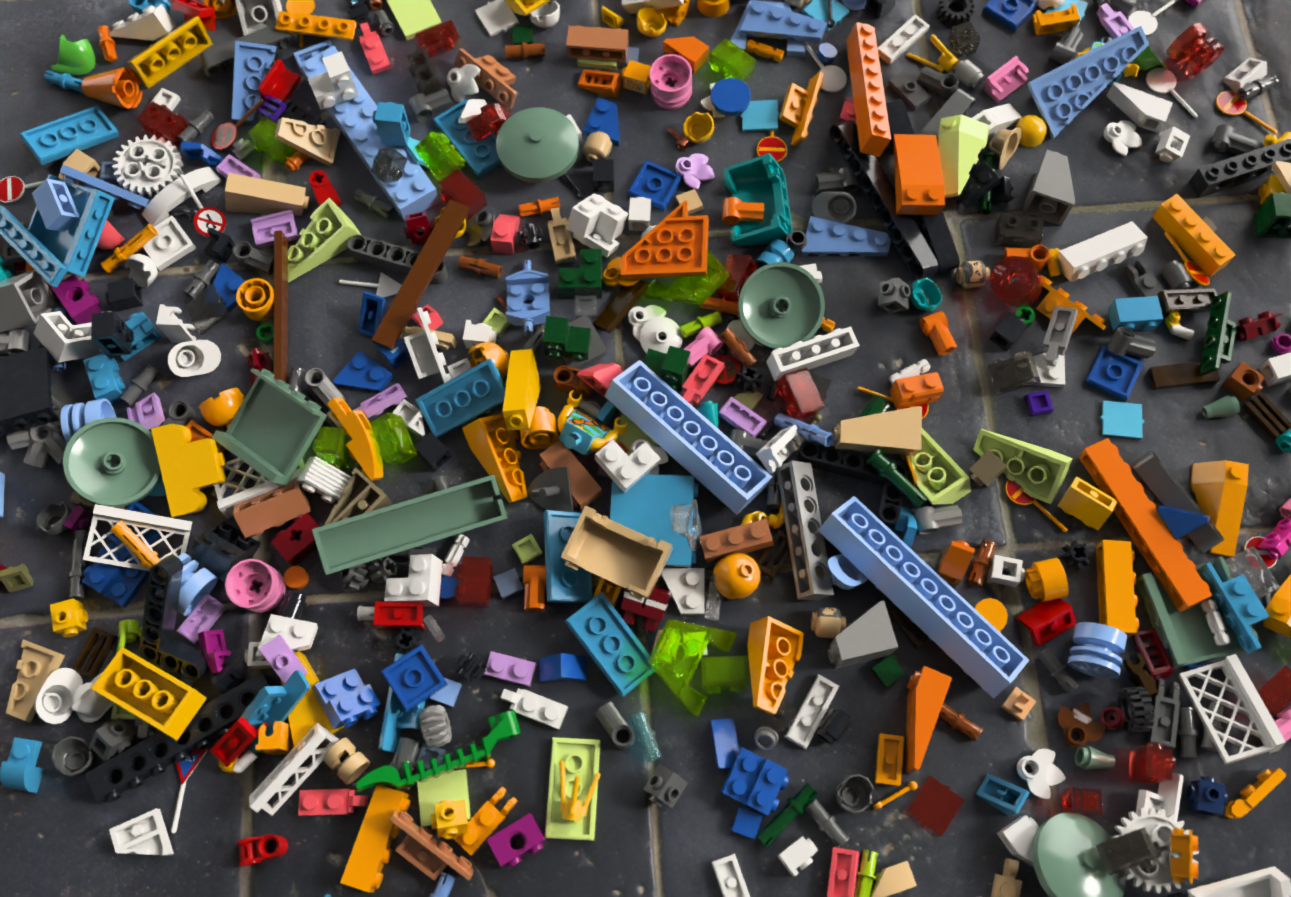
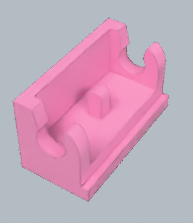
M1015 56L987 77L983 90L997 103H1000L1027 82L1028 78L1025 74L1029 70Z

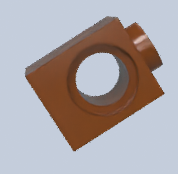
M1242 361L1233 369L1222 386L1244 401L1250 395L1255 397L1263 388L1260 384L1265 376Z

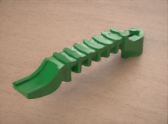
M507 711L487 718L491 733L480 740L481 746L476 747L475 743L468 744V756L464 757L462 748L456 749L455 755L457 760L451 761L450 753L442 755L444 764L438 766L437 758L429 759L431 769L425 771L423 760L417 761L415 765L418 774L413 776L409 760L401 762L404 775L402 780H400L399 773L394 767L382 766L368 773L356 783L357 793L376 785H389L397 790L404 787L410 788L418 782L424 783L429 778H438L443 773H451L456 768L462 769L467 764H476L484 758L485 760L489 759L491 756L490 752L497 742L521 735L515 711Z

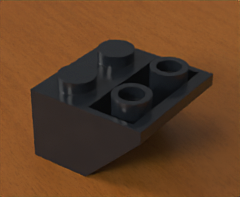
M224 521L193 540L190 557L191 561L195 560L199 563L198 567L201 569L206 568L225 583L232 567L240 561L251 559L260 547V542L251 538V536L245 538L240 530Z

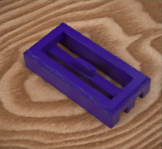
M266 94L264 97L267 100L256 111L270 120L276 121L287 105L281 100ZM271 103H273V104L279 106V109H278L277 107L271 105ZM268 108V109L274 111L275 114L272 115L271 113H269V112H267V111H265V110Z

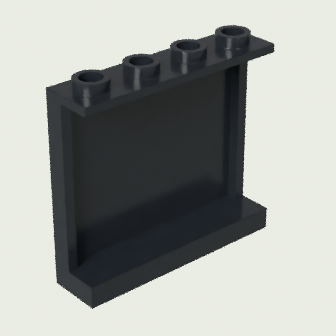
M46 347L0 358V437L59 420V417L52 408L50 367L55 366V359Z

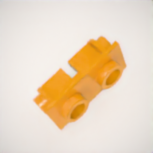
M1173 828V833H1170V852L1181 853V858L1170 857V876H1172V882L1184 883V878H1189V884H1193V879H1198V863L1193 862V852H1198V836H1193V830L1191 829L1189 830V835L1184 834V829Z

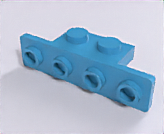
M1210 562L1198 569L1199 576L1209 585L1212 600L1221 609L1227 625L1235 632L1239 645L1245 649L1247 654L1260 649L1261 645L1249 626L1268 618L1269 615L1244 574L1223 583Z
M396 653L394 662H396L405 655L401 653ZM389 686L379 742L380 750L396 753L401 729H421L419 716L421 710L424 709L425 701L409 712H406Z
M295 670L283 686H264L252 703L246 707L241 717L243 716L256 730L266 722L269 726L266 728L265 734L267 737L271 736L274 732V722H284L310 689V685L301 670ZM257 737L255 741L250 745L254 753L260 752L255 750V746L258 745Z

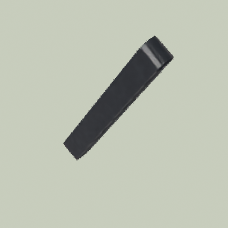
M902 99L886 103L891 135L889 143L893 154L894 134L915 135ZM943 211L939 215H915L923 237L938 260V273L958 268L960 266V259Z
M853 120L833 124L830 127L831 139L850 169L852 168L857 183L912 276L920 280L937 274L939 271L938 260L911 215H896L895 188L877 158L860 152L856 123Z

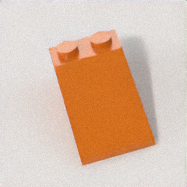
M894 134L896 215H939L945 206V194L936 135Z
M926 666L919 671H915L914 675L911 674L906 685L909 692L907 694L905 773L912 774L920 769L952 677Z

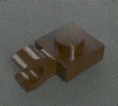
M1140 653L1134 656L1137 662L1136 665H1133L1129 658L1123 660L1124 667L1131 674L1129 678L1134 687L1146 688L1149 695L1158 692L1154 678L1146 670H1143L1144 658Z

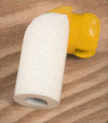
M1177 312L1170 313L1165 319L1170 333L1191 340L1194 330L1181 326L1179 322L1180 314Z
M248 749L228 767L219 760V767L226 773H241L258 756L251 749Z

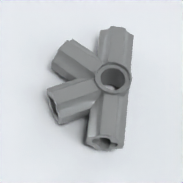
M48 423L7 434L6 438L11 450L28 447L24 463L45 468L50 454L58 464H63L67 443L55 425ZM46 428L48 430V435L44 439L42 437V431Z

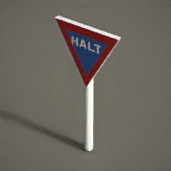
M194 750L188 754L189 757L186 760L176 764L181 785L171 830L172 833L177 831L186 781L207 750Z

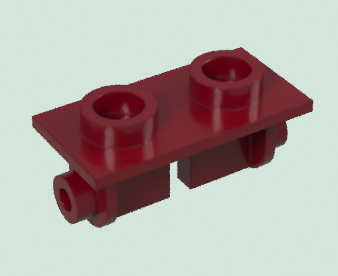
M1269 310L1258 313V317L1254 319L1252 317L1239 319L1236 327L1238 330L1236 333L1237 339L1246 341L1258 337L1257 328H1259L1260 335L1277 331L1281 324L1279 320H1276V317L1282 315V313H1272Z
M252 349L249 356H247L251 387L258 377L251 372L252 368L259 371L266 369L272 372L269 352L262 353L259 349Z

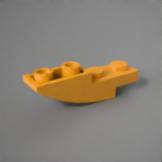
M343 398L331 399L327 403L331 408V415L340 421L343 425L344 433L349 438H352L346 444L349 449V455L353 460L358 461L362 467V473L371 481L382 479L383 463L381 451L374 430L367 417L361 410L352 411Z

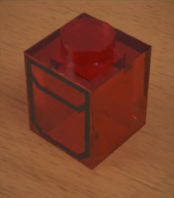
M1080 787L1064 789L1061 796V804L1065 808V813L1070 812L1093 817L1103 815L1102 789Z

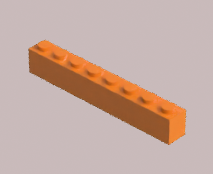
M856 22L846 39L860 152L880 157L890 142L891 135L875 28L869 24Z
M1106 438L1085 448L1080 454L1079 459L1100 491L1117 500L1113 510L1179 613L1211 597L1209 585L1201 579L1196 571L1195 564L1187 558L1181 543L1174 538L1169 527L1158 514L1155 504L1144 493L1142 484L1136 481L1132 475L1130 466L1123 461L1116 445L1112 444L1109 438Z

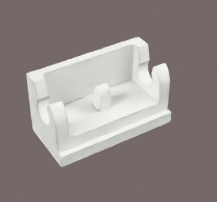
M160 304L156 325L172 343L195 341L196 337L192 336L188 330H195L196 328L192 324H183V321L174 314L182 313L181 309L178 307H166L164 304Z
M796 425L780 430L756 453L769 474L773 473L777 467L780 468L782 463L797 450L796 444L792 439L796 440L799 446L803 443L802 437L796 430Z

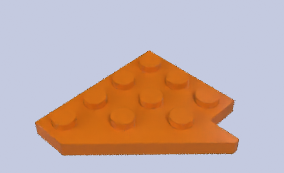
M688 201L682 202L622 255L621 278L707 276L708 215L688 216Z

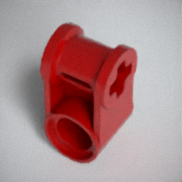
M322 170L313 171L309 175V182L319 206L328 198L337 206L342 205L327 174Z
M267 834L236 841V846H239L241 860L238 866H252L263 861L282 857L288 849L287 840L281 835ZM273 840H275L277 842V848L273 853H271L269 845Z

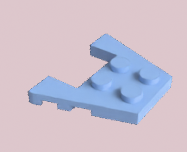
M752 0L749 1L730 40L728 53H745L746 38L756 37V34L746 33V36L739 35ZM759 1L791 11L789 3ZM764 35L763 38H776V36ZM791 37L784 38L787 39V56L804 57L805 48L802 41H795Z

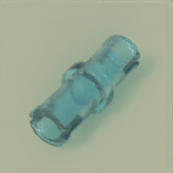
M641 711L632 715L631 718L639 735L637 737L638 742L642 743L648 762L662 758L663 756L655 739V730L651 729L646 712Z

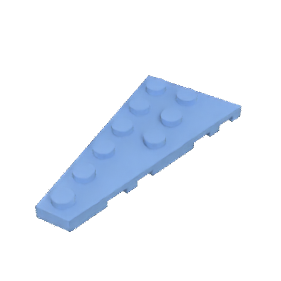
M1142 26L1027 83L1051 139L1055 138L1081 110L1149 45Z

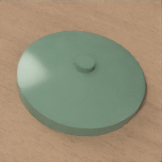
M535 107L519 111L504 122L497 135L496 149L501 165L509 174L522 181L541 183L562 176L573 166L579 152V139L575 126L565 115L553 109Z
M786 262L771 263L756 270L743 284L738 298V315L744 330L754 341L771 349H784L796 342L808 341L819 329L825 312L824 295L817 280L804 268Z
M103 418L86 424L71 437L64 451L63 468L70 487L82 499L94 505L123 507L133 504L152 491L161 475L152 433L142 425L124 418Z
M1061 813L1047 819L1038 828L1033 839L1032 860L1037 878L1049 897H1123L1126 884L1124 879L1125 870H1117L1118 866L1122 864L1121 861L1112 859L1118 855V851L1110 849L1111 846L1116 845L1115 842L1092 819L1077 813Z

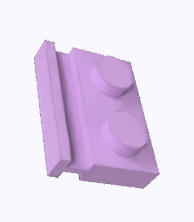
M291 209L250 220L255 244L258 249L273 246L274 232L279 230L284 232L288 242L299 239L294 214Z
M155 392L135 403L134 408H126L128 419L142 425L147 430L156 428L165 421L160 398Z

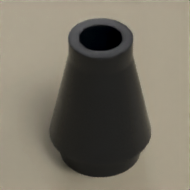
M794 230L786 237V243L793 250L794 258L807 244L806 235L800 230Z

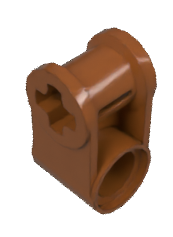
M559 366L555 369L554 385L558 391L570 393V391L574 390L573 394L578 396L582 394V397H591L593 393L591 387L577 376L578 371L584 369ZM562 376L569 378L565 382L558 380Z

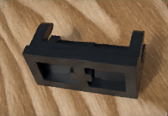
M290 99L284 102L287 106L279 116V119L284 117L303 121L309 125L326 126V122L321 120L322 117L319 115L313 116L294 103L292 104L293 101Z

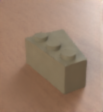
M355 467L349 483L342 490L343 494L340 500L333 507L324 525L390 506L392 502L383 491Z

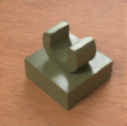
M24 563L16 567L10 566L8 569L0 571V580L9 593L33 587L34 580Z

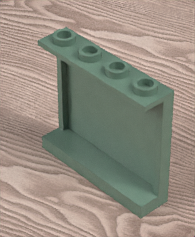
M252 368L251 372L258 376L226 432L216 430L212 438L272 483L287 486L327 415L320 411V405L310 400L308 402L304 400L306 397L304 394L296 390L291 391L288 383L280 379L275 380V375L266 369L259 371Z
M1222 556L1210 562L1223 583L1232 579L1230 568ZM1207 563L1195 565L1197 573L1198 569ZM1152 572L1143 574L1136 580L1137 588L1151 624L1155 628L1174 669L1246 652L1239 645L1233 629L1225 622L1224 614L1219 607L1216 611L1220 613L1226 628L1225 633H1228L1230 643L1224 646L1216 645L1213 638L1215 634L1211 633L1205 617L1207 614L1203 612L1201 603L1179 613ZM1250 625L1249 627L1256 636L1257 640H1259L1257 632Z

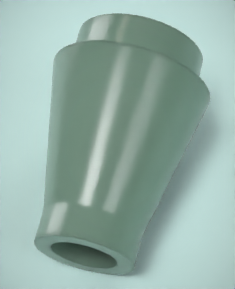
M1227 395L1213 403L1202 406V413L1206 419L1234 417L1235 414L1240 412L1239 402L1235 396L1230 397Z
M1088 745L1078 747L1075 753V763L1083 770H1112L1115 766L1113 755H1108Z

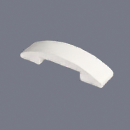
M210 167L197 169L184 175L194 193L200 189L206 193L222 182ZM181 178L176 179L162 189L144 209L142 215L152 226H156L169 218V211L191 197Z

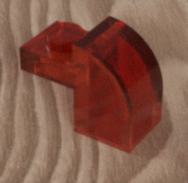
M492 103L481 107L482 113L466 123L473 138L478 142L494 131L498 134L501 126L512 114L503 104Z

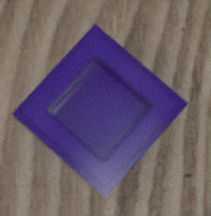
M1047 390L1025 395L1024 398L1030 417L1049 414L1054 411Z

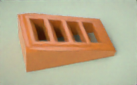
M583 69L577 87L604 96L618 98L623 81L619 73Z

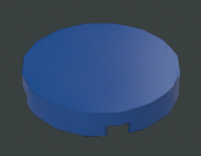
M722 79L711 90V104H713L718 113L725 116L738 115V113L747 110L750 104V89L739 79Z

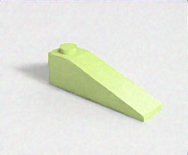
M964 115L941 118L938 151L945 198L961 194L970 176L969 171L973 164L977 163L979 152L987 144L988 125Z
M330 198L310 216L311 222L306 229H302L299 233L301 235L296 245L289 248L288 282L348 248L347 243L350 237L361 235L350 218Z

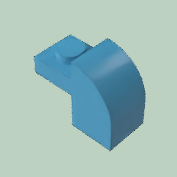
M14 738L8 761H2L0 780L4 788L37 793L44 768L35 767L42 742Z

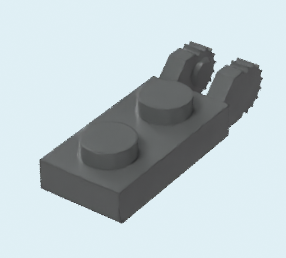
M1142 258L1135 261L1136 269L1131 264L1124 267V273L1140 297L1157 296V293L1165 290Z
M1157 678L1155 682L1158 692L1154 693L1152 698V705L1154 707V710H1152L1154 718L1152 720L1154 725L1148 731L1147 744L1175 749L1180 708V684L1172 682L1169 687L1168 698L1163 697L1165 680Z

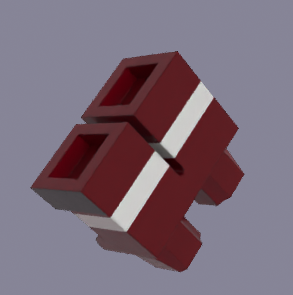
M654 587L647 600L643 597L641 601L630 596V591L626 589L621 609H623L622 619L625 623L634 625L637 614L645 616L642 628L654 632L659 621L661 622L664 618L672 592Z

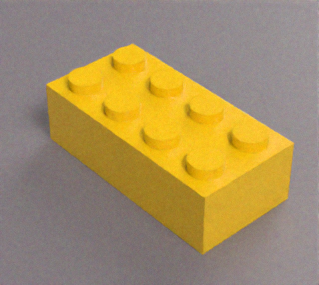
M121 647L91 688L175 740L179 739L207 699L194 688Z

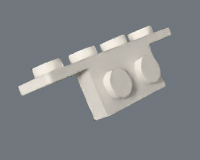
M421 307L417 308L424 331L404 337V341L418 379L440 372L443 383H446L452 377L450 373H445L443 366L447 364L442 352L438 353L435 346L439 344L435 332H430L428 324H431L427 311L423 312Z
M1161 773L1158 794L1148 790H1139L1136 815L1138 816V809L1143 808L1147 813L1148 808L1154 807L1156 815L1160 809H1165V817L1174 813V822L1176 823L1183 775ZM1160 827L1157 835L1161 841L1165 842L1167 832ZM1134 833L1132 839L1143 843L1142 837L1138 833ZM1170 844L1150 848L1148 854L1169 850ZM1170 853L1166 856V862L1169 866L1170 857H1172ZM1147 860L1146 870L1150 872L1151 864Z

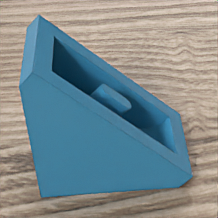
M987 774L976 795L1005 815L1012 816L1019 813L1029 792Z

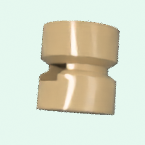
M345 737L328 750L323 757V761L331 770H338L337 776L348 785L367 769L370 761L361 752H355L356 747Z

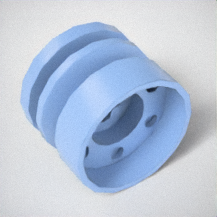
M107 399L88 401L86 405L84 403L64 405L60 416L62 433L66 443L68 444L71 437L86 424L98 419L116 417L111 403Z
M183 553L178 556L183 564V573L177 611L187 616L206 593H211L218 581V577L206 568L196 572L199 563L195 560L191 561V557Z
M1092 622L1077 623L1072 640L1078 646L1070 648L1072 656L1068 657V666L1090 676L1101 678L1119 677L1121 671L1119 666L1122 665V658L1116 654L1124 653L1127 635L1121 630L1104 624Z

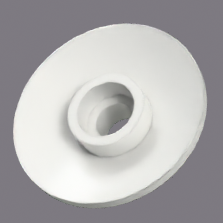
M655 317L647 321L642 327L640 344L646 354L648 348L666 354L669 345L681 348L683 337L680 327L673 320L666 317ZM658 334H665L666 339L660 340Z

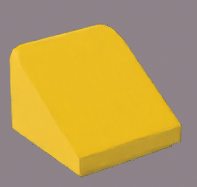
M601 7L602 21L614 29L620 28L625 23L623 18L606 7Z

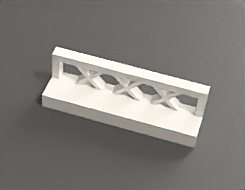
M316 723L249 796L250 808L256 812L262 808L273 816L323 761L325 754L339 739ZM325 738L331 741L325 748L316 749ZM312 755V763L309 766L300 767ZM295 773L296 780L291 785L282 786ZM276 792H279V799L272 806L267 803L268 800Z

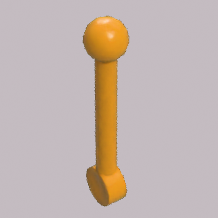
M488 759L476 764L470 763L465 768L484 766L493 768L495 761Z
M910 781L908 786L872 807L874 810H877L910 790L915 791L918 787L917 783Z

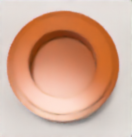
M292 566L284 574L285 584L293 590L304 588L309 580L307 571L300 566Z

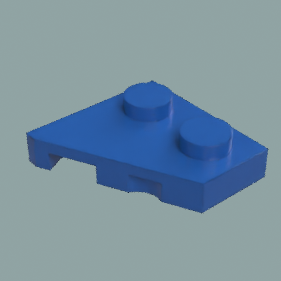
M598 98L583 128V134L589 136L597 131L604 132L610 137L612 144L619 146L620 135L617 104Z
M222 263L205 303L223 319L238 305L236 293L240 285L245 281Z
M358 351L332 382L336 387L347 386L355 390H369L370 392L380 393L394 376L387 369L361 351Z

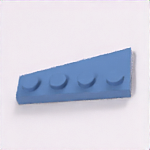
M752 0L739 35L746 36V33L756 34V37L770 35L776 36V39L791 37L795 41L820 43L826 30L827 22Z
M235 41L232 100L233 122H238L261 100L258 87L271 69L277 46ZM255 110L243 123L253 124L257 111Z
M64 164L61 167L60 174L64 176L63 179L76 184L78 181L86 184L85 187L106 192L108 195L115 197L114 200L119 201L120 198L129 201V206L139 210L141 207L146 208L149 199Z
M810 216L806 232L807 244L802 249L801 256H808L809 254H819V256H828V254H840V256H849V254L887 256L891 239L888 233Z

